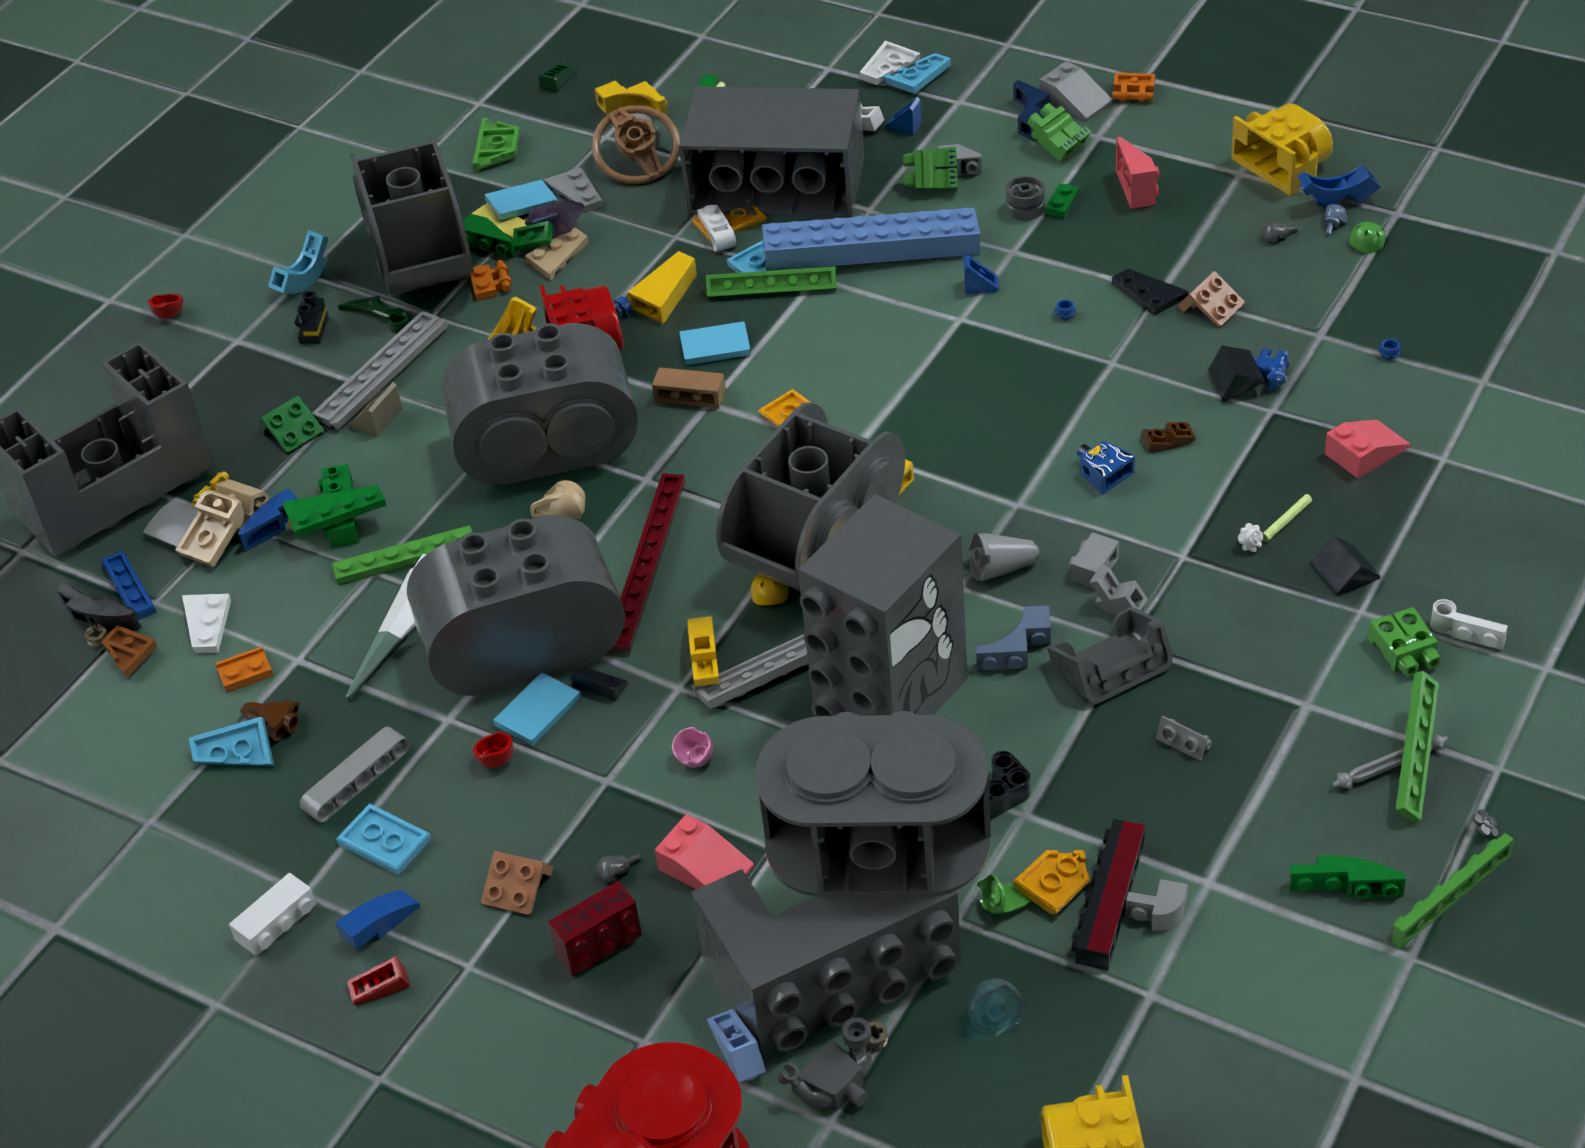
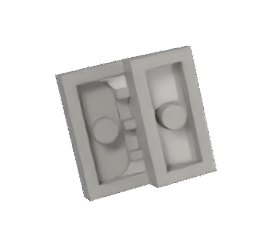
M173 499L157 512L143 533L150 538L177 548L199 511L194 507Z

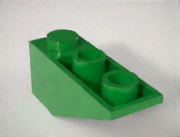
M470 213L463 220L469 247L511 258L515 257L512 239L488 218Z

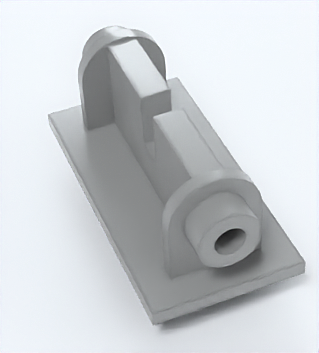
M1161 716L1155 739L1201 761L1204 750H1209L1212 746L1209 736H1203L1175 722L1174 719Z

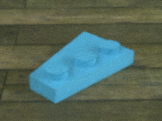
M934 53L916 61L913 67L898 69V73L895 75H884V83L915 94L950 67L951 58Z
M262 717L189 737L193 762L196 764L274 766L265 720Z

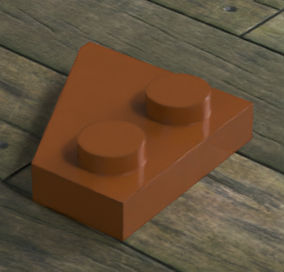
M116 625L102 640L104 648L127 678L157 647L154 639Z

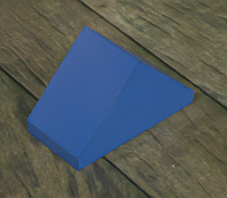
M916 97L893 114L885 127L889 130L914 135L922 123L920 99Z
M965 254L963 256L965 294L997 292L999 290L998 275L968 254Z

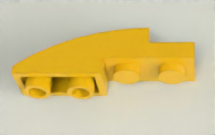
M712 616L687 619L694 686L720 684Z

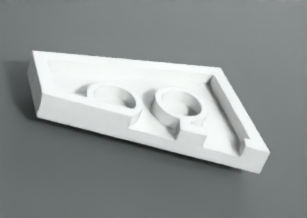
M884 41L859 72V79L878 85L884 81V75H895L898 73V69L906 68L920 60L921 53Z
M182 595L194 654L218 653L231 603L230 595Z

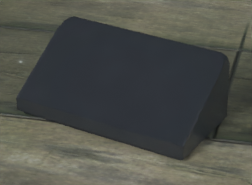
M583 667L570 675L573 687L615 701L628 684L626 680L587 667Z

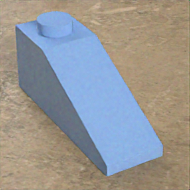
M734 1009L707 1018L715 1039L738 1082L753 1080L759 1074L766 1072L757 1041Z

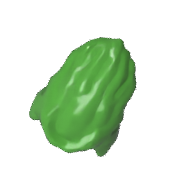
M994 874L988 875L977 883V886L983 892L980 900L982 907L993 915L1015 911L1026 906L1031 901L1016 890L1013 882L1002 884Z

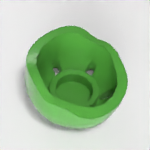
M1361 222L1352 229L1349 243L1362 253H1372L1384 246L1385 232L1376 223Z

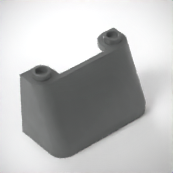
M1129 607L1118 613L1114 618L1113 628L1115 635L1076 654L1071 644L1059 641L1047 647L1049 657L1052 663L1083 698L1097 704L1166 671L1170 667L1173 658L1163 620L1134 607Z

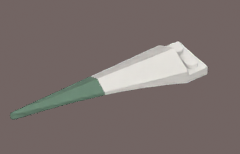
M422 554V556L420 557V559L418 560V562H419L424 556H426V554ZM414 568L409 570L346 694L347 701L354 697L383 660L416 626L407 599V583Z

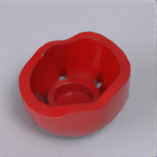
M174 293L154 295L151 299H148L151 312L161 319H170L177 316L182 311L184 303L183 296Z
M502 731L488 735L475 744L472 753L482 766L486 768H499L507 764L513 756L514 745L510 734Z

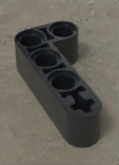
M998 751L991 758L992 780L989 781L990 820L1023 803L1031 795L1029 771L1008 751Z

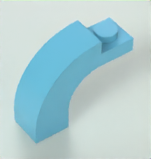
M308 230L299 258L289 267H273L268 287L284 294H297L311 286L319 278L327 263L328 258L323 255L329 237Z

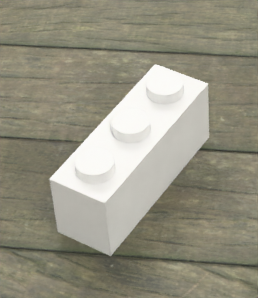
M289 872L229 923L235 941L257 956L264 949H267L280 935L288 931L302 916L309 913L316 905V901L311 888Z

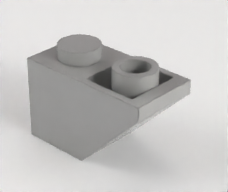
M959 144L938 146V149L956 147L957 176L982 174V156L980 153Z

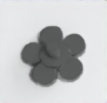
M1479 809L1472 816L1473 822L1479 825L1477 830L1483 836L1497 837L1499 833L1496 828L1498 826L1496 820L1492 816L1489 817L1485 810Z

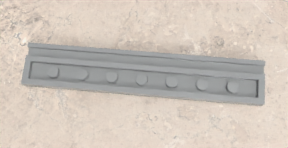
M421 311L313 411V416L318 422L329 427L335 426V429L339 430L448 327L447 320L444 319L442 321L435 315Z
M804 634L719 673L720 684L693 686L695 695H698L700 700L712 709L723 705L724 702L735 697L743 696L746 692L758 686H764L779 676H785L796 668L808 665Z

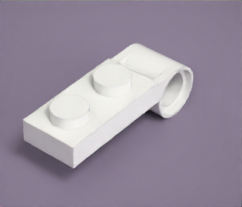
M707 205L697 210L700 221L711 237L715 252L737 246L734 231L718 205Z
M1447 599L1437 600L1433 604L1430 625L1434 631L1487 647L1503 649L1507 625L1457 613L1456 605Z

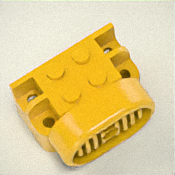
M1285 104L1264 115L1251 112L1247 115V121L1242 120L1238 116L1233 117L1231 159L1289 196L1302 190L1300 188L1302 183L1298 175L1305 171L1317 177V165L1327 160L1332 154L1333 140L1328 127L1321 119L1296 104Z
M1128 1075L1122 1076V1091L1104 1093L1102 1085H1095L1094 1095L1081 1096L1073 1102L1045 1105L1041 1109L1044 1148H1144Z

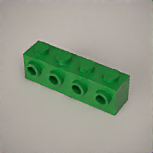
M349 464L321 469L322 478L318 479L320 492H323V494L354 489ZM357 516L323 528L324 538L329 539L331 548L360 543Z

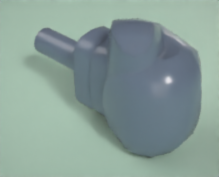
M1337 204L1327 206L1324 216V225L1327 226L1326 236H1330L1332 229L1338 228L1340 223H1347L1348 216L1345 214L1346 210L1344 207Z

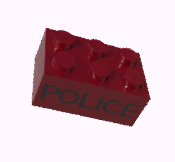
M619 881L547 921L555 955L572 976L588 969L592 964L604 957L610 956L614 951L628 943L634 942L642 935L636 901Z

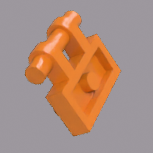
M1115 73L1112 99H1119L1120 102H1126L1127 100H1138V102H1145V100L1153 101L1155 74Z
M498 260L496 267L490 269L489 264L473 268L474 275L470 276L477 301L498 296V290H503L504 292L511 290L512 281L510 276L507 275V265L502 260Z

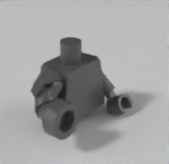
M855 1017L843 1024V1040L846 1045L850 1046V1056L831 1039L799 1072L794 1064H786L784 1069L789 1073L790 1077L781 1072L778 1074V1081L784 1085L791 1084V1090L810 1107H828L835 1111L839 1110L848 1100L857 1107L862 1106L868 1098V1092L861 1087L872 1062L870 1051H866V1045L871 1039V1028L868 1021Z

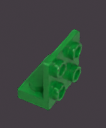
M299 396L262 416L258 427L263 435L270 431L286 453L292 452L324 431L323 427Z

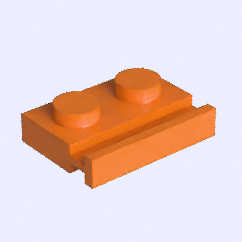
M262 646L215 663L226 693L274 676Z

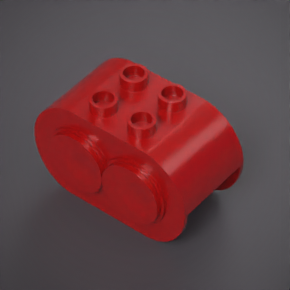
M678 1042L647 1045L631 1051L617 1060L608 1069L597 1086L588 1084L581 1091L574 1108L575 1119L566 1132L555 1131L544 1146V1148L750 1147L744 1135L736 1127L742 1110V1095L734 1073L721 1059L711 1052L694 1045Z

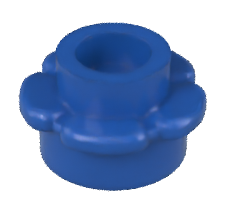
M623 296L613 300L617 314L628 316L629 312L633 309L631 304Z
M1068 299L1060 300L1056 304L1054 313L1061 319H1069L1076 314L1074 303Z
M1386 339L1382 341L1378 351L1385 359L1391 360L1400 356L1402 349L1397 340Z

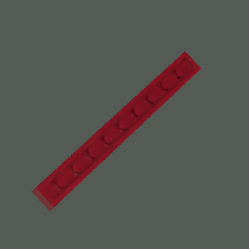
M661 474L620 598L625 612L624 627L616 644L610 650L631 652L686 482L685 475Z

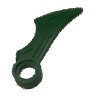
M380 296L355 299L338 305L339 310L363 312L385 320L393 332H400L410 323L407 312L403 311L402 308H391L383 305L380 301Z

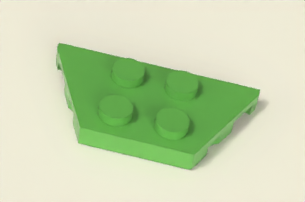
M482 118L473 159L474 170L515 158L520 138L519 127L507 125L500 121L493 124L489 123L488 118Z

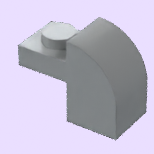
M1108 565L1099 566L1090 581V584L1098 594L1095 604L1104 612L1114 616L1129 607H1134L1141 611L1148 600L1136 580L1119 583Z
M1160 879L1156 896L1128 892L1126 917L1137 921L1152 922L1151 931L1155 932L1174 928L1181 922L1184 916L1188 884Z

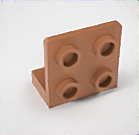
M1213 271L1177 307L1184 313L1189 307L1194 309L1198 306L1217 327H1221L1245 301Z
M494 851L481 903L531 915L542 874L551 876L554 866L541 861Z

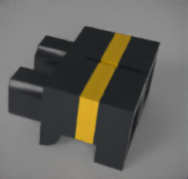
M304 291L301 304L297 308L294 324L300 328L298 334L299 344L321 343L324 329L326 328L329 316L324 298H317L315 291Z

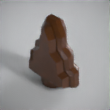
M285 700L284 702L271 701L267 704L249 702L241 707L240 713L247 720L258 717L264 718L268 739L279 742L286 732L292 734L296 731L299 724L298 711L300 703Z

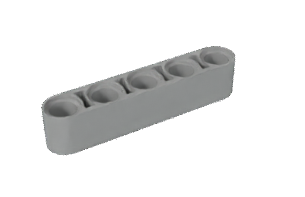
M384 727L309 789L300 800V808L317 821L325 822L404 756L409 749L410 741L391 727Z

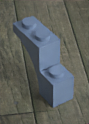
M1049 605L1024 607L1022 620L1011 634L997 642L976 646L977 671L1028 668L1027 646L1051 645Z

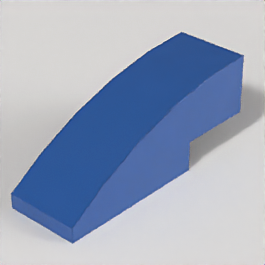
M289 488L263 504L244 523L238 534L245 552L286 531L285 523L288 522V517L282 502L297 499Z
M402 889L392 891L360 905L338 920L335 925L339 936L358 950L372 937L376 936L379 940L418 909L420 903Z

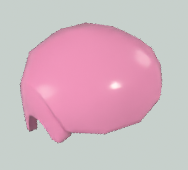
M695 727L681 730L674 737L671 746L673 754L678 761L690 768L705 765L712 757L714 750L711 737L706 732L699 731Z

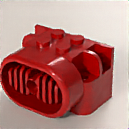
M543 285L539 286L546 324H556L559 326L568 323H580L594 326L611 336L616 342L620 353L623 352L624 343L621 327L607 286L602 285L584 290L583 288L566 291L564 285L559 286L560 293L546 295Z

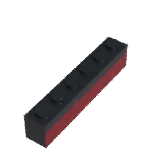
M1113 819L1111 829L1106 828L1103 844L1106 846L1104 850H1099L1097 859L1099 869L1098 871H1093L1091 878L1093 890L1086 894L1084 907L1087 910L1085 914H1080L1078 922L1080 934L1079 936L1074 935L1071 951L1076 952V964L1109 971L1126 911L1128 892L1132 890L1145 844L1146 825Z

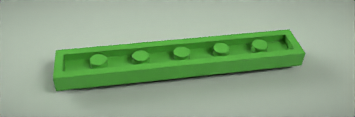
M833 266L706 275L707 297L837 289L836 268Z
M470 525L333 562L332 565L337 584L341 585L417 564L422 554L427 555L445 543L460 540L466 534L472 533Z
M1424 671L1414 673L1396 800V810L1412 823L1421 821L1439 689V683Z
M1504 833L1497 840H1491L1483 852L1479 855H1473L1465 867L1461 870H1455L1447 882L1442 886L1437 885L1432 890L1430 896L1424 901L1419 900L1405 917L1400 916L1392 927V943L1401 949L1511 856L1514 839Z

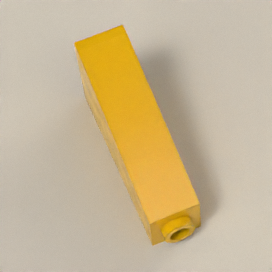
M678 251L629 290L628 297L629 303L633 308L632 310L661 324L665 323L697 276L695 258Z

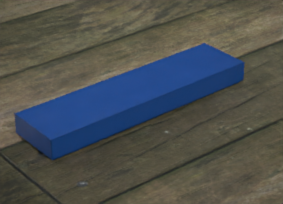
M124 551L101 560L126 608L128 606L133 608L138 614V620L157 613L154 604Z

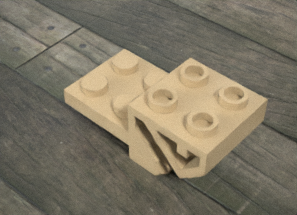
M230 479L216 484V492L206 490L198 499L194 507L199 512L175 551L181 556L214 567L234 533H238L244 523L255 511L269 501L270 497L262 490Z

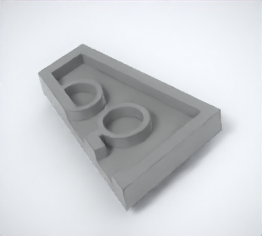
M582 168L572 169L568 172L543 179V182L549 189H554L555 194L560 197H566L570 204L583 213L603 207L602 199Z

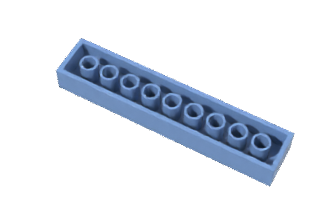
M975 208L762 224L766 271L980 254V230Z

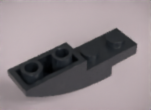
M65 584L60 585L56 589L73 620L88 627L100 624V626H105L107 631H112L116 625L131 631H137L142 628L137 619V612L129 606L127 608L122 606L115 598L109 599L102 594L97 599L92 596L87 597L77 588H70Z

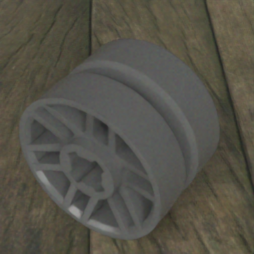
M1018 176L1011 179L1006 185L1007 213L1018 220H1032L1041 216L1045 210L1044 183L1034 176Z

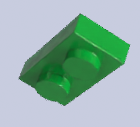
M1059 183L1045 206V214L1065 218L1079 195V187Z
M546 221L514 228L513 248L519 251L551 244L553 224Z

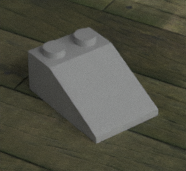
M1065 61L1040 79V90L1049 94V103L1057 108L1062 106L1066 112L1084 121H1088L1113 103V99L1082 68L1068 61Z

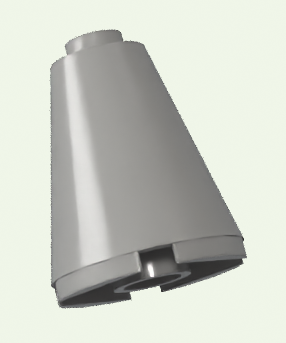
M981 532L972 534L970 538L969 551L973 550V558L969 559V564L976 580L986 581L1035 564L1036 559L1039 558V548L1032 540Z

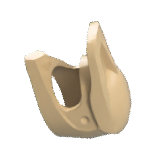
M567 480L559 481L545 493L544 498L532 503L530 507L532 518L546 515H560L579 521L585 511L586 496L578 484Z

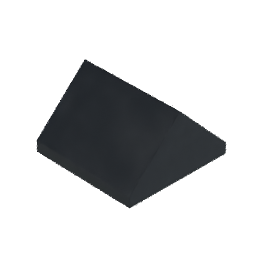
M1222 345L1208 368V372L1222 402L1265 383L1250 350Z
M1333 536L1310 562L1313 569L1337 596L1380 579V574L1353 544L1336 536Z

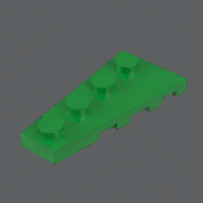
M378 485L282 502L297 537L387 506Z

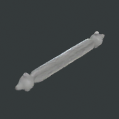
M1432 735L1431 750H1443L1444 743L1448 740V737ZM1404 748L1351 770L1349 774L1338 773L1336 775L1337 780L1332 783V786L1351 789L1353 787L1352 783H1359L1402 765Z

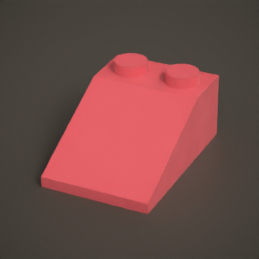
M1116 137V173L1130 208L1156 205V196H1159V187L1156 179L1160 177L1158 166L1154 165L1151 157L1125 139Z
M1378 420L1344 422L1326 433L1325 455L1356 478H1360L1407 450L1411 444Z
M688 814L679 821L655 849L658 870L694 889H699L743 869L747 876L754 868V863L713 828Z

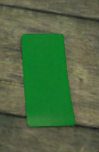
M704 74L699 86L715 87L718 76Z

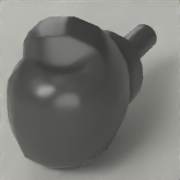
M1269 222L1263 226L1261 234L1265 240L1275 243L1278 239L1287 238L1290 232L1298 231V227H1287L1284 223Z
M639 854L627 859L623 855L605 856L596 865V873L605 882L614 883L618 876L629 872L630 864L641 860Z

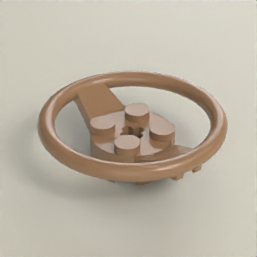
M635 105L620 107L608 113L595 129L591 147L594 160L604 174L618 182L637 185L655 181L672 169L680 154L679 143L681 139L677 127L663 112L648 106ZM630 114L650 115L660 120L669 129L673 147L669 159L663 166H661L655 150L656 135L653 124L647 118L645 120L635 118V116ZM610 123H612L616 130L614 137L618 151L629 161L636 160L646 175L626 176L614 171L604 162L600 153V139Z

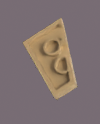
M574 227L557 238L552 239L551 244L543 245L525 255L526 262L549 280H552L555 277V272L558 269L562 270L566 266V261L571 257H575L589 243L588 236Z

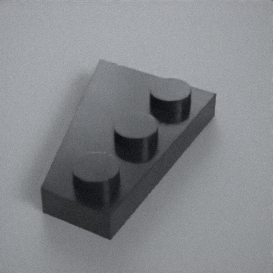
M1129 268L1113 276L1111 282L1113 286L1154 316L1180 303L1189 293L1185 289Z

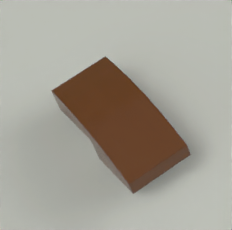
M1167 422L1164 429H1143L1140 436L1147 451L1168 450L1189 444L1196 439L1188 422Z

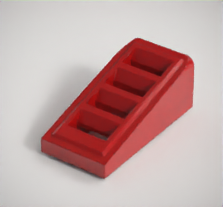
M396 956L347 981L354 1005L410 987L405 967ZM374 981L375 986L371 988L370 982ZM360 985H363L365 989L362 993L359 989Z

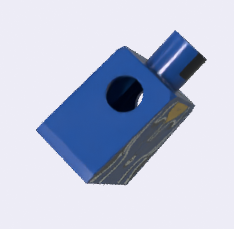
M1106 441L1100 442L1093 448L1083 444L1077 450V456L1080 457L1081 475L1102 495L1135 473V455Z

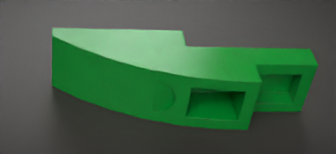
M1317 855L1316 864L1290 865V891L1346 889L1347 898H1392L1404 896L1405 874L1368 860L1346 856Z

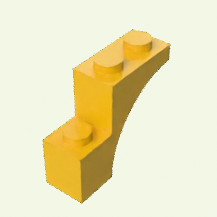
M613 81L595 89L597 105L606 114L620 107L638 105L657 109L667 115L666 107L668 104L665 97L661 96L646 81L627 89L617 81Z

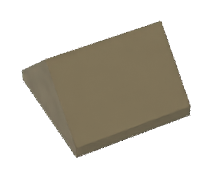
M393 382L373 397L352 420L349 426L352 429L378 437L402 410L397 385Z

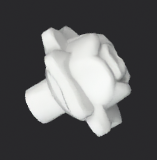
M1247 523L1245 528L1240 529L1238 540L1240 544H1243V550L1256 552L1257 548L1262 546L1263 533L1260 531L1259 525L1253 526L1251 523Z

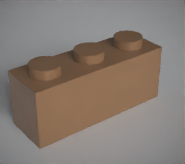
M659 367L652 383L654 402L720 408L726 392L723 373Z

